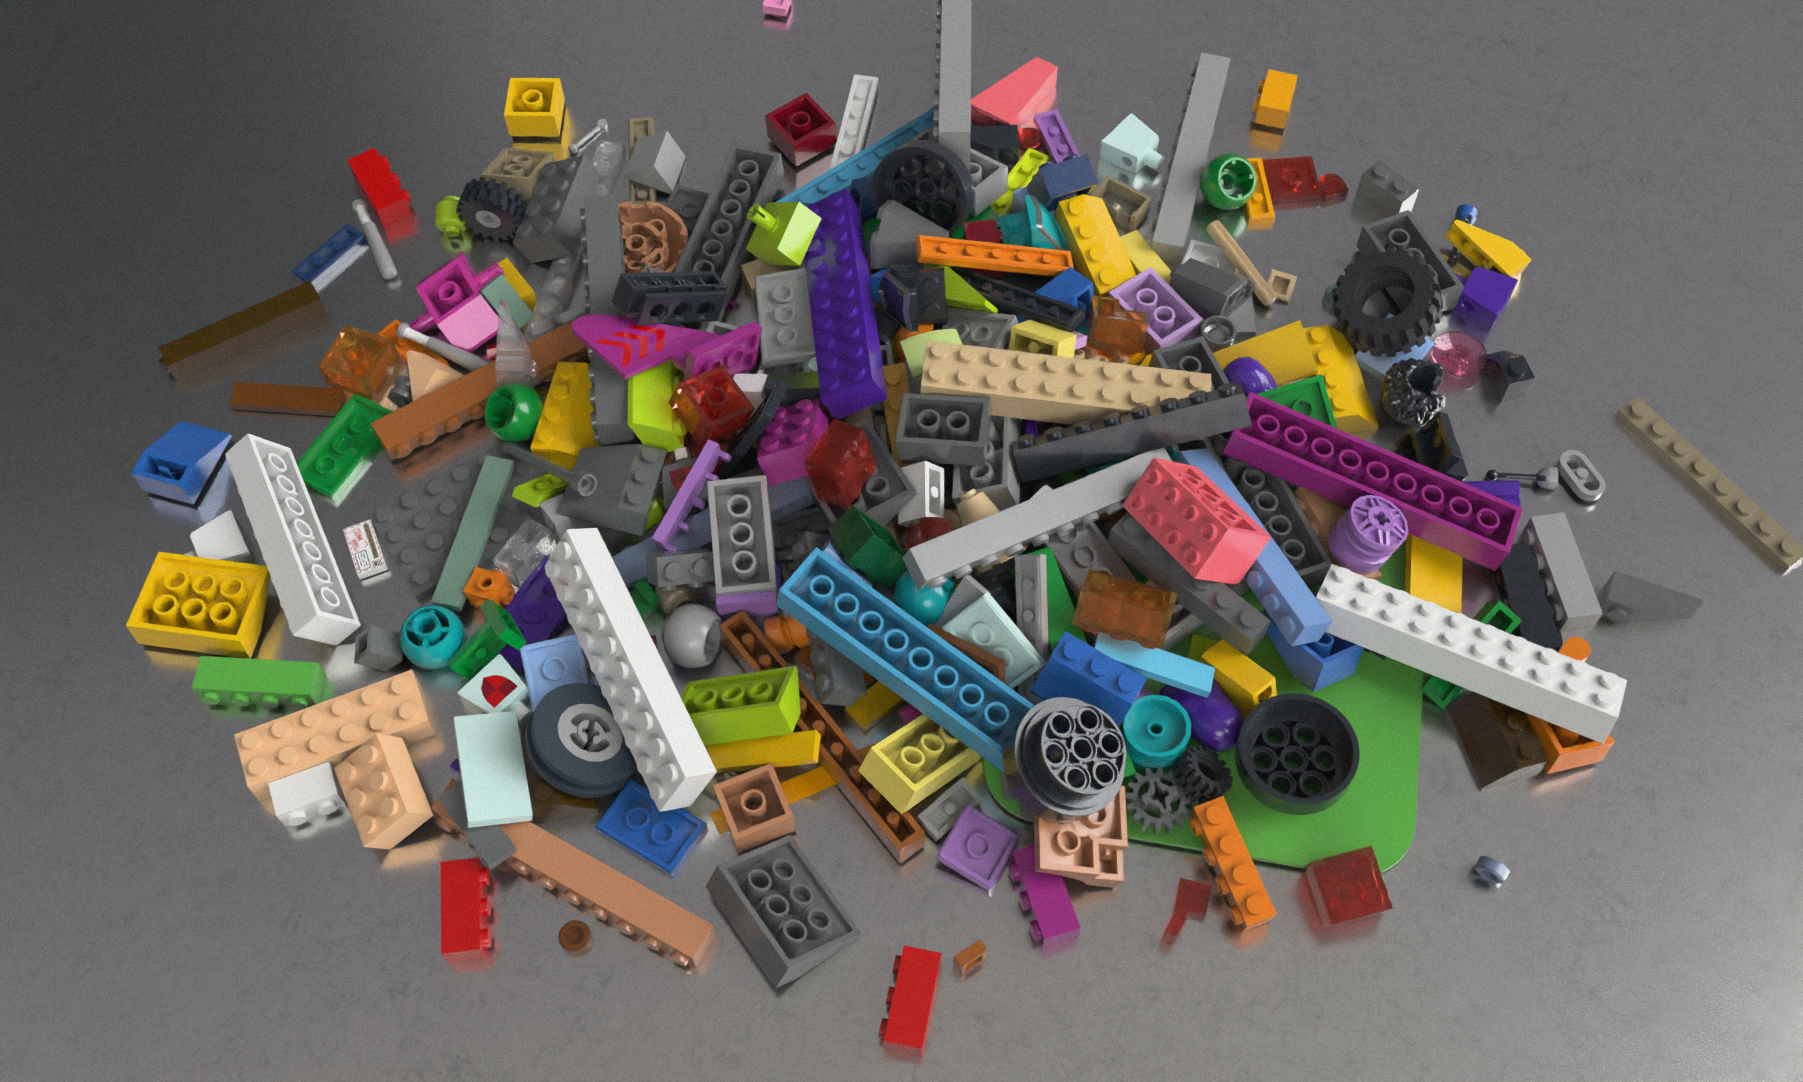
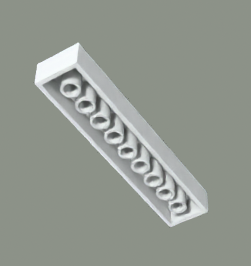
M568 529L544 566L546 575L554 586L557 598L561 601L568 621L577 635L579 645L584 650L590 663V668L599 682L602 694L607 699L613 712L614 720L622 731L625 743L630 748L637 763L638 771L642 774L649 789V794L659 812L689 807L717 771L598 529Z
M1333 564L1316 596L1317 601L1332 620V623L1325 632L1602 744L1605 743L1618 719L1627 680L1618 677L1614 673L1605 672L1583 661L1557 653L1553 649L1544 648L1522 637L1501 631L1492 625L1483 624L1468 618L1464 614L1455 613L1433 602L1422 600L1405 591L1394 589L1375 579L1366 578L1351 572L1347 568L1338 567Z

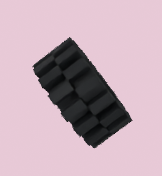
M1197 745L1196 747L1191 746L1175 762L1172 770H1174L1172 774L1173 778L1178 779L1175 782L1177 786L1184 788L1182 792L1185 796L1189 793L1191 795L1190 799L1194 802L1198 799L1201 805L1223 796L1232 787L1233 777L1229 776L1231 773L1230 768L1224 767L1227 763L1224 760L1220 761L1218 759L1219 755L1216 752L1211 754L1210 748L1205 747L1203 749L1202 745Z

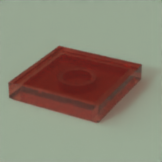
M1312 156L1262 160L1272 205L1321 200L1322 193Z

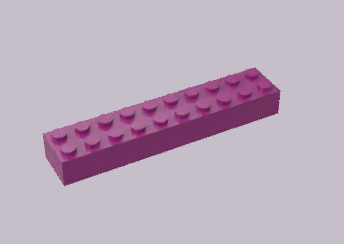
M1249 393L1246 403L1252 426L1232 430L1223 451L1224 454L1349 508L1361 496L1374 495L1392 502L1401 510L1407 520L1409 534L1494 571L1510 553L1523 508L1255 393Z

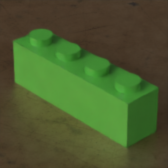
M200 656L191 689L202 702L211 705H217L219 702H229L237 706L261 704L264 707L276 708L278 705L302 710L320 703L326 674L318 662Z

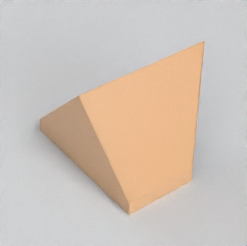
M412 350L407 351L413 401L464 376L429 355Z

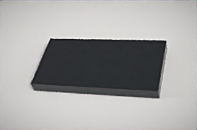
M782 379L776 382L729 445L725 453L729 454L732 458L729 463L721 460L714 474L719 480L729 477L773 419L789 386L787 382Z

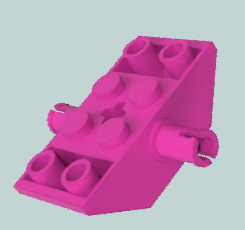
M462 251L418 282L416 289L425 303L427 311L413 321H410L408 323L411 326L410 328L423 334L436 324L453 346L471 353L506 328L504 321L479 291L499 273L504 277L506 274L495 261L491 266L476 275Z

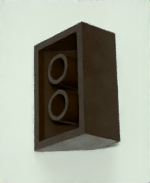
M1471 692L1445 707L1447 716L1480 790L1538 776L1547 764L1546 755L1525 712L1476 692Z
M527 725L521 726L532 814L537 824L599 812L597 798L577 797L562 792L550 785L538 774L530 762L525 747Z

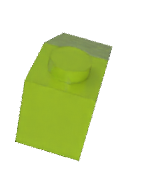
M924 264L923 268L944 267L946 306L997 313L998 309L951 269L952 266Z

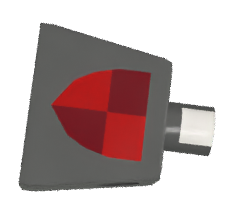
M687 447L674 450L673 457L675 463L663 467V494L666 513L697 458L691 459L690 450ZM707 482L698 496L699 499L705 502L704 507L709 506ZM693 505L689 514L699 512L701 509Z

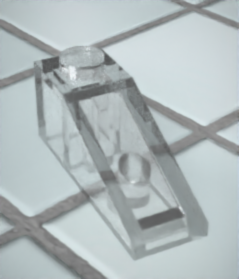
M499 300L495 366L497 385L501 386L516 382L531 387L532 377H537V360H532L530 348L506 301Z

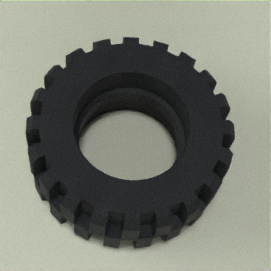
M1387 248L1385 252H1380V249L1371 251L1372 254L1367 257L1363 254L1356 258L1357 263L1354 265L1350 263L1344 269L1345 276L1340 275L1336 281L1338 288L1333 290L1332 296L1334 301L1333 310L1346 340L1351 345H1356L1357 350L1363 353L1369 350L1371 356L1380 357L1381 353H1386L1387 357H1396V352L1403 351L1404 354L1412 352L1411 347L1414 345L1422 346L1426 343L1425 336L1428 335L1430 337L1437 330L1435 324L1440 323L1442 318L1443 298L1434 269L1431 265L1426 264L1425 259L1420 255H1415L1413 258L1412 251L1402 249L1401 252H1397L1396 248ZM1386 287L1405 288L1414 295L1409 306L1402 313L1391 318L1376 319L1362 312L1367 299L1376 291Z

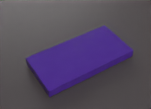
M547 555L516 592L511 603L504 607L511 614L527 643L525 645L551 640L568 619L561 601L557 598L554 586L546 575L544 566L550 558ZM507 643L498 654L503 656L513 670L524 676L525 671L520 650Z

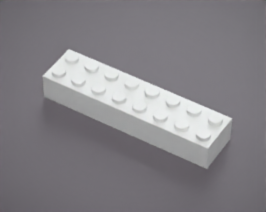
M247 433L225 453V456L236 482L237 491L245 506L246 515L249 517L254 530V536L263 554V560L269 570L271 582L275 586L280 605L287 618L289 629L293 636L337 646L361 625L291 448Z

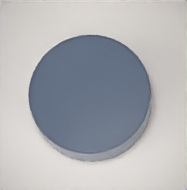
M1480 856L1475 864L1476 872L1494 883H1504L1509 874V870L1505 865L1488 856Z

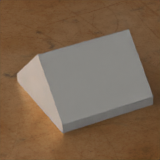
M668 131L638 138L624 173V178L671 194L677 183L686 156Z

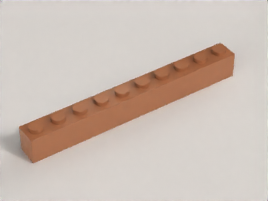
M452 778L442 793L453 787L458 781ZM437 799L431 807L436 817L435 823L448 832H451L452 829L461 833L460 837L472 845L439 799ZM529 821L498 824L517 849L516 853L507 858L508 861L512 862L511 866L516 871L525 876L528 873L538 877L537 881L549 890H553L556 887L563 891V896L575 905H579L582 902L589 906V911L599 919L605 921L608 917L617 922L616 927L627 935L638 934L644 938L642 941L656 951H659L660 948L671 953L669 957L676 963L684 967L690 964L697 968L716 938L717 934L714 925Z

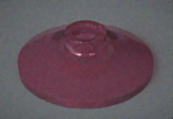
M1449 331L1443 333L1435 340L1432 347L1434 362L1440 363L1445 373L1455 377L1474 376L1484 368L1487 361L1484 345L1476 337L1466 332Z

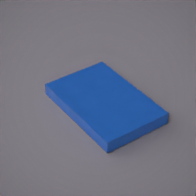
M631 778L595 826L596 832L670 877L674 876L707 829V823L682 808L659 812L649 794V789Z

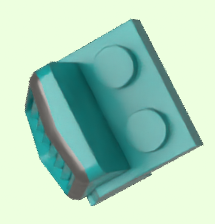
M1024 196L1025 212L998 216L999 228L1003 234V244L1066 251L1068 241L1062 229L1035 196Z

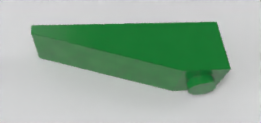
M1500 600L1488 601L1472 618L1483 624L1492 625L1509 634L1522 621ZM1430 674L1420 690L1438 707L1444 710L1463 687Z

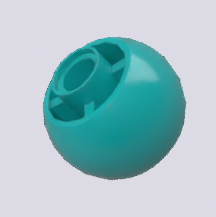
M907 569L897 579L893 596L906 613L927 627L929 624L934 625L942 617L945 606L955 592L953 589L955 581L952 577L945 579V584L936 589L930 590L929 587L918 590Z
M437 605L423 606L410 613L404 620L399 634L400 646L404 655L413 664L425 669H440L448 666L447 662L463 646L466 639L464 626L459 617L453 611Z

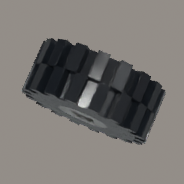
M481 177L479 181L472 179L470 183H466L457 205L456 214H459L458 218L460 221H465L464 226L466 228H473L472 232L475 234L480 232L485 238L492 236L493 240H499L500 237L503 240H508L509 237L514 238L516 236L517 228L521 225L527 203L522 201L524 197L521 193L516 194L515 188L511 187L509 189L506 187L507 183L501 182L499 184L496 183V179L490 178V181H486L485 177Z

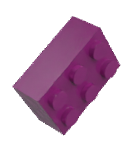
M820 398L813 400L804 399L795 405L785 408L778 407L773 419L764 429L757 460L770 486L824 471L832 423Z

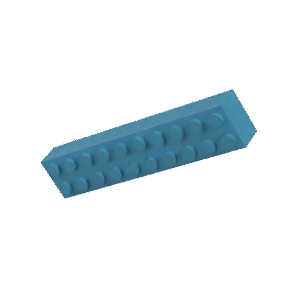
M816 547L779 589L777 606L1004 772L1002 750L1006 734L1013 722L1035 705ZM1052 723L1054 730L1058 732L1057 726Z

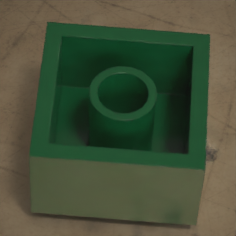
M853 504L829 529L835 540L833 542L834 547L845 555L843 561L854 571L858 568L862 570L863 575L872 584L876 585L879 582L888 589L907 570L902 559L906 553L892 533Z

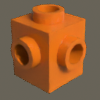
M475 567L463 590L470 604L482 611L480 606L487 599L504 608L511 603L514 596V588L508 576L496 569L489 571Z

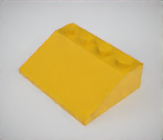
M558 362L530 447L533 454L568 470L574 469L581 448L601 447V444L595 443L594 430L592 429L591 412H593V405H591L590 401L592 382H590L588 365L590 364Z
M158 552L126 627L138 644L251 659L261 633L270 582L269 570L267 566Z

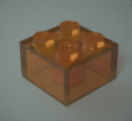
M344 325L321 360L318 368L328 386L342 388L343 391L352 394L356 393L375 401L401 358L393 340Z

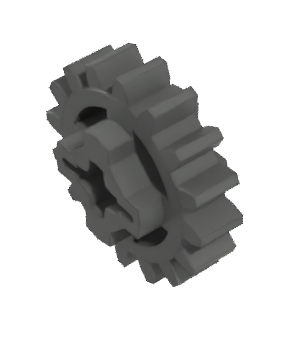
M1158 767L1156 773H1152L1150 768H1146L1144 777L1136 773L1134 783H1128L1126 790L1129 793H1125V800L1129 805L1126 807V814H1134L1132 819L1133 825L1139 822L1143 823V832H1146L1151 827L1155 835L1159 834L1161 828H1164L1167 834H1171L1173 825L1180 829L1183 825V819L1188 820L1191 813L1188 809L1192 807L1193 801L1187 798L1190 794L1188 793L1185 796L1182 792L1184 788L1182 786L1178 787L1175 783L1177 780L1173 778L1172 774L1174 770L1169 771L1166 775L1163 774L1162 767ZM1145 787L1146 794L1141 795V798L1138 799L1139 792ZM1176 803H1179V808L1171 815V808L1175 807Z

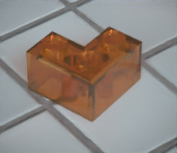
M1092 295L1087 323L1088 347H1093L1098 351L1120 350L1121 353L1127 355L1143 353L1148 328L1147 312L1120 309L1119 299Z

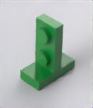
M487 599L480 606L487 618L486 621L447 662L450 669L468 680L473 679L487 666L507 643L517 650H520L527 643L511 614L490 599Z

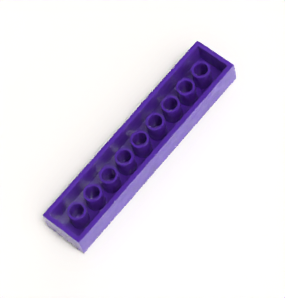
M846 188L806 206L821 218L805 254L820 396L821 401L836 420L888 399L861 210Z

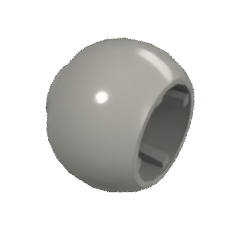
M687 604L677 608L671 617H667L662 627L661 640L664 642L665 653L673 662L685 668H701L710 664L714 660L721 643L719 625L722 624L721 618L711 608L704 605Z

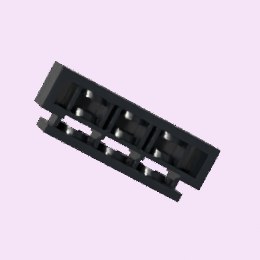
M715 271L621 273L612 303L624 318H636L635 322L638 325L717 321L727 295L726 290L728 286Z

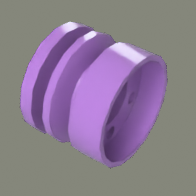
M1374 495L1361 496L1352 503L1350 508L1344 513V516L1331 529L1328 536L1329 549L1334 558L1350 571L1360 574L1374 573L1391 557V554L1406 540L1408 534L1407 520L1401 510L1392 502Z

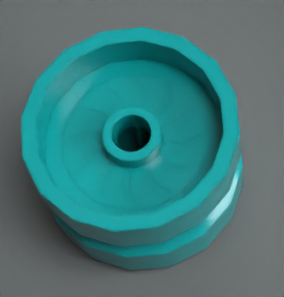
M1149 695L1139 698L1131 706L1123 719L1121 733L1134 768L1144 773L1146 768H1150L1152 773H1156L1158 767H1162L1164 773L1172 770L1175 762L1186 752L1191 736V721L1187 711L1177 701L1167 696Z

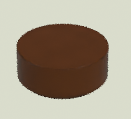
M579 920L569 921L560 929L559 942L567 953L573 955L581 954L590 947L592 933L584 922Z

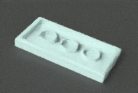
M516 711L454 717V730L468 828L532 821L533 814Z

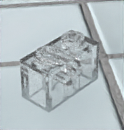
M528 517L494 557L493 563L496 570L504 572L508 576L510 583L520 589L546 555L550 557L557 545L552 531Z

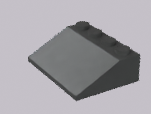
M867 418L831 436L824 471L802 477L811 492L814 502L830 528L852 504L884 527L916 495L913 486Z
M791 835L717 865L706 885L707 890L775 989L801 977L861 935L860 930Z

